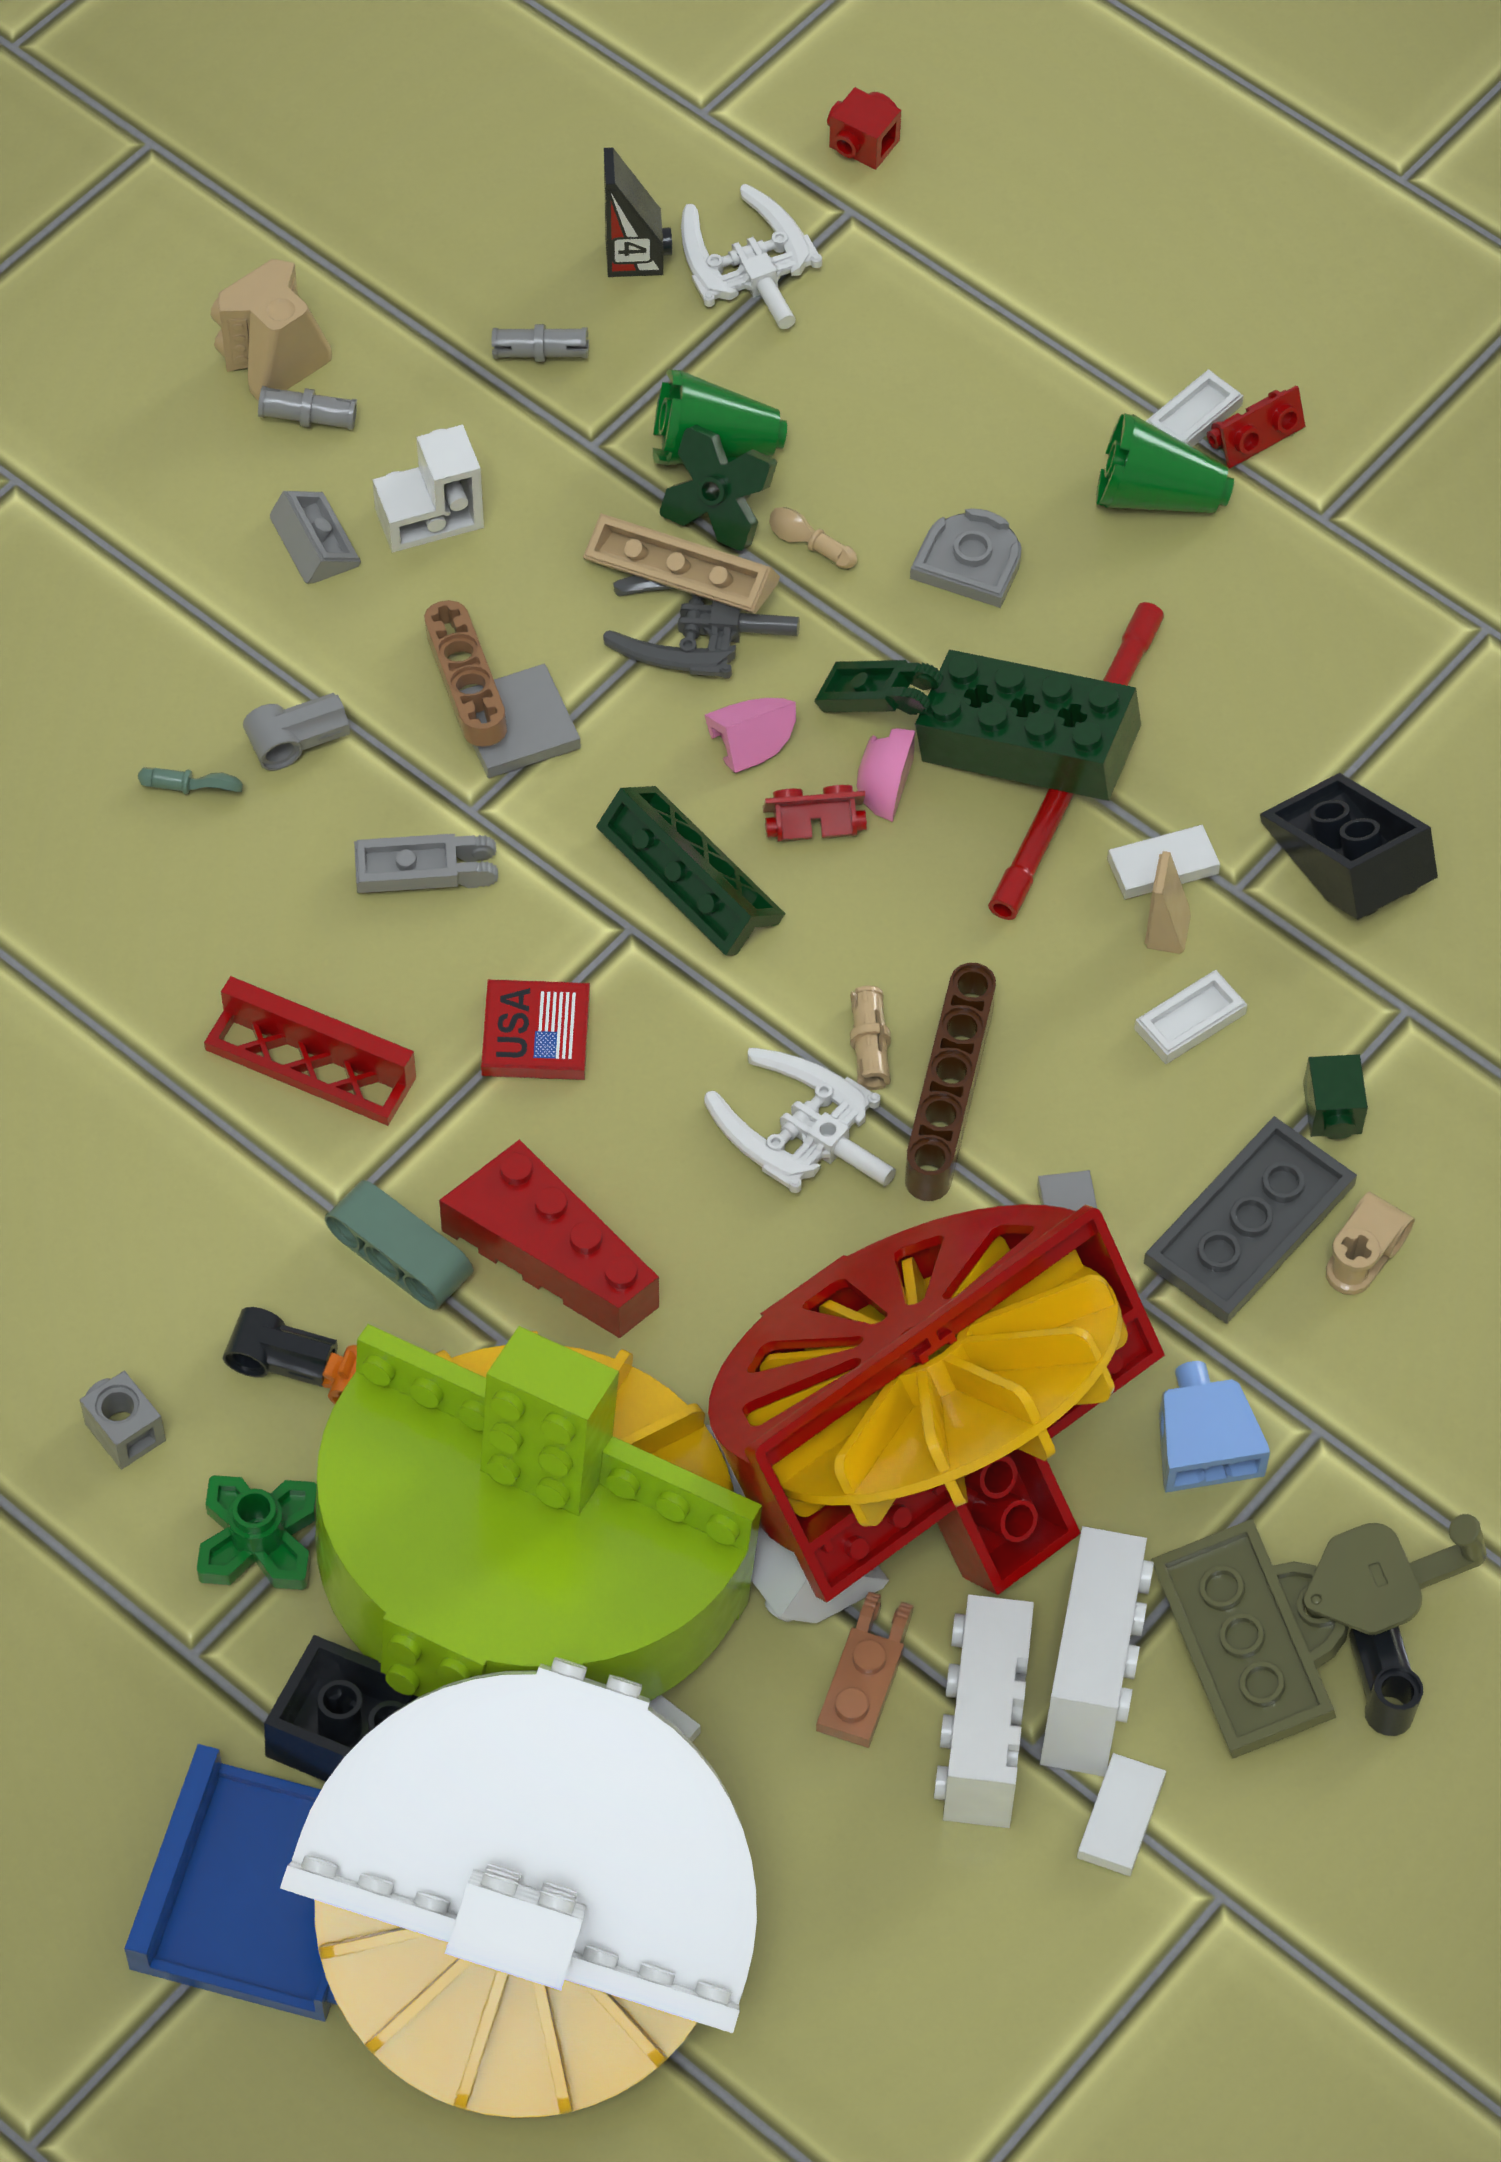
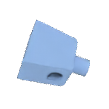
M1190 1361L1178 1366L1175 1370V1375L1179 1388L1168 1389L1163 1392L1159 1412L1165 1493L1264 1477L1270 1449L1240 1384L1232 1379L1210 1382L1207 1366L1202 1361Z

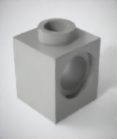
M125 1370L112 1379L105 1378L98 1381L87 1391L84 1397L79 1399L85 1425L121 1470L166 1441L160 1414ZM118 1412H128L131 1414L121 1421L109 1419Z

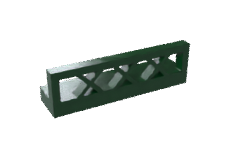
M656 786L620 788L596 825V828L726 956L737 955L755 927L778 925L786 914Z

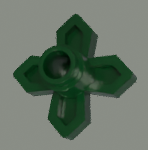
M693 425L685 429L678 455L692 480L666 489L660 508V515L685 526L708 512L717 541L742 551L751 546L758 525V520L746 500L751 494L770 487L777 461L753 449L738 458L726 457L719 434L699 425Z

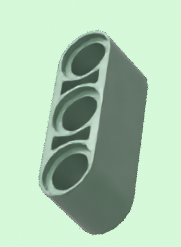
M360 1181L325 1215L326 1225L340 1242L430 1309H438L473 1274L474 1270L471 1262L459 1248L369 1181Z

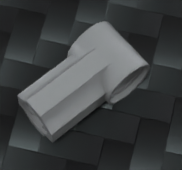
M334 693L284 710L278 704L262 705L251 711L243 721V728L262 767L266 770L274 771L293 764L300 757L302 750L350 734L349 722L344 706L339 696Z

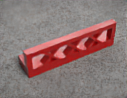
M232 976L229 977L221 990L223 1012L204 1041L205 1050L387 1126H389L416 1080L414 1051ZM233 1023L253 1030L256 1041L239 1046L226 1042L223 1039ZM283 1045H290L299 1049L302 1059L282 1065L271 1060L268 1050ZM333 1063L343 1067L348 1077L347 1079L328 1084L317 1079L314 1069ZM379 1082L393 1088L385 1104L381 1106L364 1099L360 1088Z

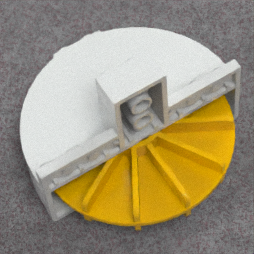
M558 1657L553 1659L551 1667L540 1664L538 1670L503 1671L477 1675L449 1683L416 1698L392 1713L372 1729L342 1759L325 1782L310 1809L292 1861L287 1865L280 1889L314 1899L318 1951L327 1982L344 2017L367 2049L389 2070L416 2089L454 2107L485 2115L510 2118L545 2117L590 2107L622 2093L647 2077L674 2053L697 2023L733 2033L740 2012L739 2002L745 1987L754 1950L757 1907L752 1859L741 1821L727 1790L713 1767L697 1747L674 1724L649 1707L650 1698L640 1695L642 1684L610 1674L607 1684L585 1678L588 1667Z

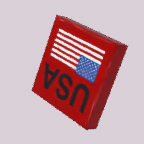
M488 979L481 1062L482 1076L585 1080L590 983Z

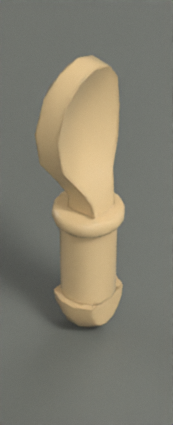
M779 507L775 508L770 514L769 522L771 529L780 539L787 542L806 541L808 542L809 550L817 551L835 562L836 566L842 569H849L856 565L857 556L850 546H844L829 537L823 529L815 531L805 517L796 510Z

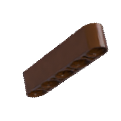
M980 963L962 964L953 971L950 977L907 1149L905 1185L910 1194L922 1201L941 1199L948 1193L954 1176L994 1008L996 978L987 966ZM971 993L979 995V997H968L964 994ZM955 1036H965V1037H968V1038H970V1039H967V1040H958V1039H955V1038H953V1037H955ZM946 1078H952L958 1080L959 1082L947 1083L942 1080ZM937 1121L944 1122L949 1125L945 1127H937L932 1125L931 1123ZM924 1165H932L937 1167L938 1170L926 1171L921 1169L920 1167Z

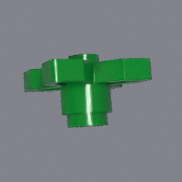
M211 1476L208 1482L206 1510L207 1514L222 1526L224 1530L200 1543L197 1562L199 1581L207 1584L231 1585L256 1562L274 1588L305 1589L308 1584L310 1568L309 1550L291 1535L315 1522L317 1484L308 1481L285 1480L272 1493H269L262 1489H250L242 1477Z

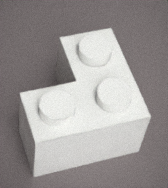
M463 425L448 429H437L429 434L416 437L419 467L406 471L391 472L386 476L372 479L375 510L392 553L484 528L481 468Z

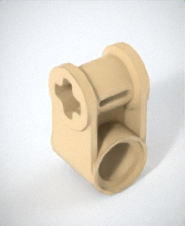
M1367 1192L1357 1204L1348 1222L1336 1235L1333 1242V1255L1326 1267V1278L1329 1284L1336 1291L1343 1294L1355 1295L1364 1292L1387 1261L1394 1257L1402 1247L1414 1225L1415 1218L1375 1194Z

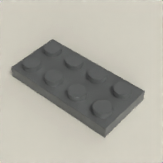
M1274 1116L1145 1253L1144 1264L1224 1323L1228 1324L1355 1186L1357 1174Z

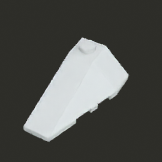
M706 1425L724 1457L734 1492L745 1497L711 1426ZM759 1525L752 1582L765 1598V1606L768 1611L782 1621L790 1622L795 1620L817 1624L866 1598L868 1592L875 1593L883 1589L889 1581L880 1567L877 1566L826 1603L815 1596L794 1552L771 1539Z

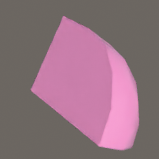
M784 698L753 699L705 714L711 738L721 736L728 754V756L723 758L725 764L734 773L761 764L776 755L791 736L796 722V702Z
M896 728L891 729L889 737L879 739L874 735L870 737L858 769L857 789L858 791H865L863 803L875 815L891 822L894 820L914 759V730Z

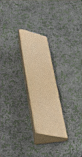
M602 513L599 516L583 556L587 561L753 614L757 613L780 579V576L772 567Z

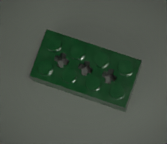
M949 649L939 670L944 675V679L938 689L930 690L928 698L931 703L924 714H919L915 723L923 762L1101 800H1110L1141 727L1136 687Z

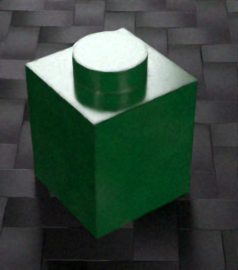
M1360 1054L1308 1057L1303 1087L1310 1136H1327L1331 1139H1343L1354 1134H1362L1368 1105Z

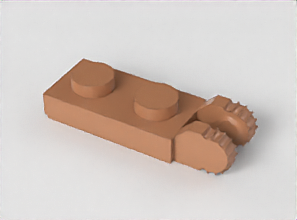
M868 1592L858 1618L856 1628H851L816 1724V1731L867 1748L870 1747L904 1651L903 1641L914 1608L913 1605L904 1602L899 1605L893 1616L889 1639L871 1634L870 1631L873 1623L877 1619L881 1608V1595L873 1592Z

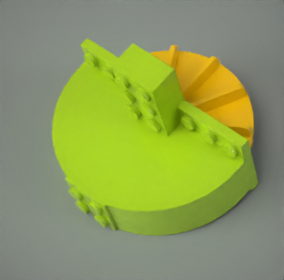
M367 1324L357 1339L356 1372L334 1405L324 1429L317 1466L315 1534L317 1564L328 1601L346 1634L365 1656L381 1663V1672L386 1674V1682L394 1690L404 1695L420 1697L449 1683L477 1675L503 1671L538 1670L540 1664L551 1667L555 1657L588 1667L585 1678L607 1684L609 1674L642 1684L640 1695L650 1698V1701L675 1687L712 1654L731 1628L735 1619L738 1620L748 1604L762 1511L761 1504L734 1492L726 1462L715 1439L704 1424L705 1413L696 1403L687 1405L668 1387L633 1367V1354L624 1349H621L615 1358H611L581 1348L562 1346L538 1335V1331H529L518 1326L506 1345L483 1348L451 1357L445 1350L433 1354Z

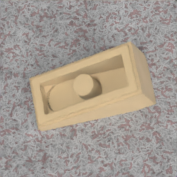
M1163 851L1162 854H1159L1145 944L1149 949L1180 954L1185 949L1191 914L1171 853Z

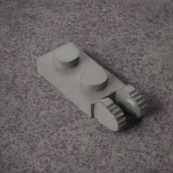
M455 834L354 841L357 893L458 887V884L467 888H478L479 886H490L498 878V868H496V865L488 863V861H482L492 858L496 852V842L486 835L455 837ZM456 857L466 862L457 863Z

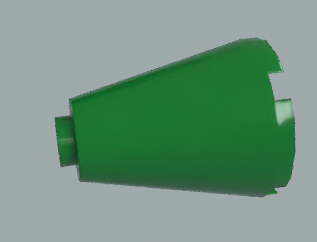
M667 370L666 374L672 383L662 382L653 435L662 436V449L653 448L654 463L664 464L665 466L683 464L678 455V450L685 429L693 425H699L719 434L726 457L738 458L752 449L772 457L776 448L783 449L787 436V421L780 419L779 409L681 370Z
M1124 413L1119 416L1105 454H1109L1106 468L1100 471L1096 491L1097 504L1106 508L1215 513L1219 505L1227 506L1232 494L1234 478L1227 477L1228 467L1134 414Z

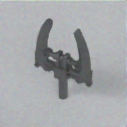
M634 575L613 583L614 592L617 596L645 591L675 589ZM691 594L692 599L689 603L682 604L680 608L681 617L678 619V631L685 636L679 643L680 648L637 640L611 630L604 633L603 640L607 647L646 664L667 669L690 671V674L720 676L727 679L732 676V668L728 663L735 659L736 645L731 646V642H740L741 632L798 636L800 618L743 613L740 609L713 601L712 605H705L703 600L706 598ZM699 635H707L709 637L708 648H697L695 639Z

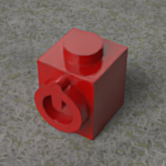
M854 87L843 101H837L829 112L827 118V125L830 127L829 147L838 151L844 157L852 158L876 170L900 141L901 109L897 108L896 104L883 93L870 92L868 94Z

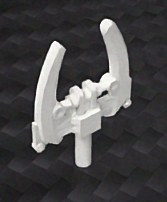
M743 184L740 188L741 198L754 208L774 231L772 239L765 242L763 240L756 242L755 238L751 237L747 239L746 246L741 247L739 242L732 244V251H729L726 256L721 257L718 254L709 256L700 230L698 210L695 205L686 204L682 212L681 222L682 245L686 261L693 274L692 281L704 300V305L712 307L715 304V299L718 298L732 300L739 295L738 291L747 289L753 298L761 295L780 329H788L793 326L796 319L778 289V281L781 276L791 273V276L801 275L807 266L812 265L813 268H820L822 266V256L818 254L807 234L804 235L794 219L769 196L752 186ZM771 250L778 253L786 252L775 257H770L767 254ZM739 265L736 271L721 275L724 267Z
M749 1048L748 1062L750 1064L776 1071L815 1089V1096L811 1101H806L804 1104L796 1101L791 1106L792 1115L784 1113L780 1117L781 1132L770 1135L767 1140L737 1116L717 1092L709 1091L705 1094L704 1104L724 1135L744 1155L761 1166L762 1172L789 1188L792 1193L801 1191L802 1179L812 1178L821 1168V1165L817 1164L821 1159L831 1164L839 1157L883 1186H887L895 1176V1168L849 1140L850 1127L854 1123L861 1126L865 1123V1111L869 1107L875 1109L880 1106L879 1094L871 1092L849 1077L844 1079L821 1065L797 1056L778 1051ZM832 1102L838 1105L830 1115L826 1112L822 1115L819 1114L820 1107L829 1106ZM796 1137L802 1140L803 1144L794 1154L785 1151V1144L789 1140H794Z

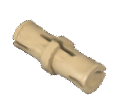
M861 986L850 994L854 1028L850 1032V1045L855 1049L857 1056V1083L868 1090H879L885 1088L886 1084H890L887 1047L891 1044V1034L889 1028L885 1026L883 991L876 986Z

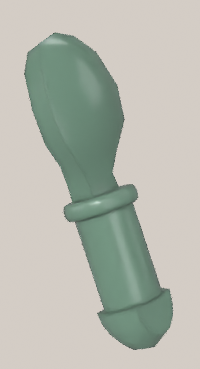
M143 767L138 773V779L143 786L182 791L184 794H189L190 790L205 787L220 788L234 792H242L243 783L237 777L223 772L210 773L197 779L192 778L191 770L184 772Z

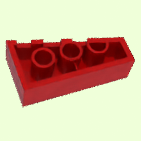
M520 1139L439 1200L442 1232L456 1240L462 1238L478 1248L480 1255L495 1264L500 1261L522 1274L523 1281L538 1290L541 1287L563 1299V1305L618 1338H621L659 1308V1276Z

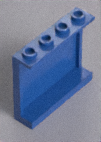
M198 1744L124 1948L129 1969L326 2022L331 2004L337 2005L327 1982L318 1951L314 1899L280 1889L287 1865L292 1861L310 1809L321 1789L223 1764L219 1749Z

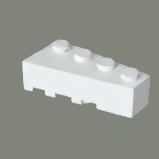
M1082 1526L1052 1688L1040 1765L1105 1777L1115 1722L1127 1723L1133 1689L1122 1688L1123 1677L1134 1679L1140 1646L1130 1645L1129 1641L1130 1635L1142 1636L1147 1604L1136 1602L1138 1593L1149 1594L1154 1562L1143 1560L1147 1538Z
M968 1594L966 1615L955 1613L951 1646L962 1648L960 1665L949 1663L945 1697L956 1698L955 1715L943 1714L940 1748L951 1749L949 1767L937 1766L934 1799L945 1800L944 1821L1010 1828L1022 1728L1020 1726L1025 1698V1678L1029 1658L1034 1602Z

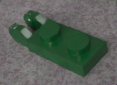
M906 660L835 662L814 702L823 712H888L899 709L909 715H917V713L921 715V713L924 714L931 703L930 699L924 692L910 688L909 685L911 684L921 690L938 689L944 679V675L941 674L938 668L923 662L922 664L908 663Z

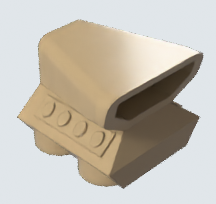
M271 259L218 293L219 297L213 303L210 314L212 319L221 327L215 338L214 346L225 357L227 372L248 367L249 390L258 401L262 386L287 390L331 361L332 350L330 344L308 306L298 296L295 263Z

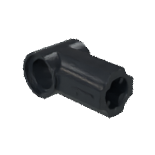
M245 1307L241 1310L222 1359L231 1369L246 1376L264 1377L268 1372L323 1387V1371L330 1353L337 1354L338 1344L335 1339L286 1326L279 1316L268 1310L257 1307Z
M1399 1626L1377 1635H1368L1351 1628L1349 1638L1367 1698L1365 1718L1369 1726L1385 1736H1397L1405 1733L1411 1727L1423 1696V1684L1419 1676L1411 1670ZM1384 1697L1398 1699L1403 1705L1390 1703Z

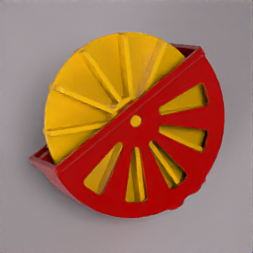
M1021 1204L996 1206L932 1220L893 1234L848 1256L843 1255L760 1313L762 1317L745 1333L721 1366L709 1397L708 1415L710 1426L745 1497L762 1505L760 1527L771 1539L794 1552L817 1598L826 1603L935 1523L938 1524L962 1577L999 1595L1081 1534L1047 1461L1056 1452L1051 1439L1099 1403L1106 1402L1114 1392L1164 1357L1165 1354L1099 1209L1086 1204L1077 1211L1049 1205Z

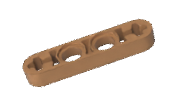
M456 601L437 602L431 605L424 614L427 639L463 736L467 742L481 747L499 743L507 733L505 709L468 611L464 605ZM450 623L455 633L447 635L444 624ZM455 652H468L471 654L468 659L463 661L447 659V657ZM470 684H478L484 687L481 691L473 694H465L459 691L462 687ZM484 710L487 723L481 724V721L477 719L476 713Z

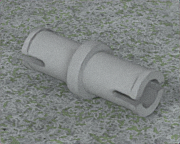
M535 324L534 329L493 328L492 347H495L492 349L493 359L534 357L535 362H546L547 357L588 358L589 340H586L588 328L546 329L545 324Z
M262 386L258 404V417L266 416L300 421V426L309 428L312 423L353 430L357 412V399L350 400L315 395L314 389L305 388L304 393Z

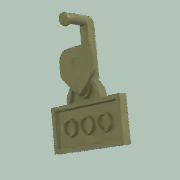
M1462 1514L1454 1518L1449 1526V1535L1456 1545L1409 1563L1399 1538L1391 1528L1380 1523H1367L1331 1538L1318 1566L1294 1561L1272 1565L1253 1518L1152 1558L1151 1561L1154 1562V1569L1232 1758L1244 1755L1336 1718L1334 1708L1317 1668L1335 1657L1346 1641L1349 1627L1368 1635H1377L1412 1620L1421 1608V1589L1483 1564L1487 1553L1480 1523L1476 1517L1470 1514Z

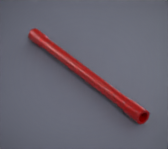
M1149 602L1138 604L1122 636V643L1103 681L1128 686L1143 654L1148 651L1164 619V613L1158 606ZM1049 788L1011 866L1005 870L989 902V909L994 915L1005 920L1016 918L1033 884V876L1074 795L1073 793Z

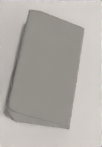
M282 492L270 513V519L306 584L322 581L359 566L361 561L323 492Z

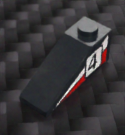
M613 147L604 148L605 240L608 277L663 275V256H672L671 227L662 228L661 208Z

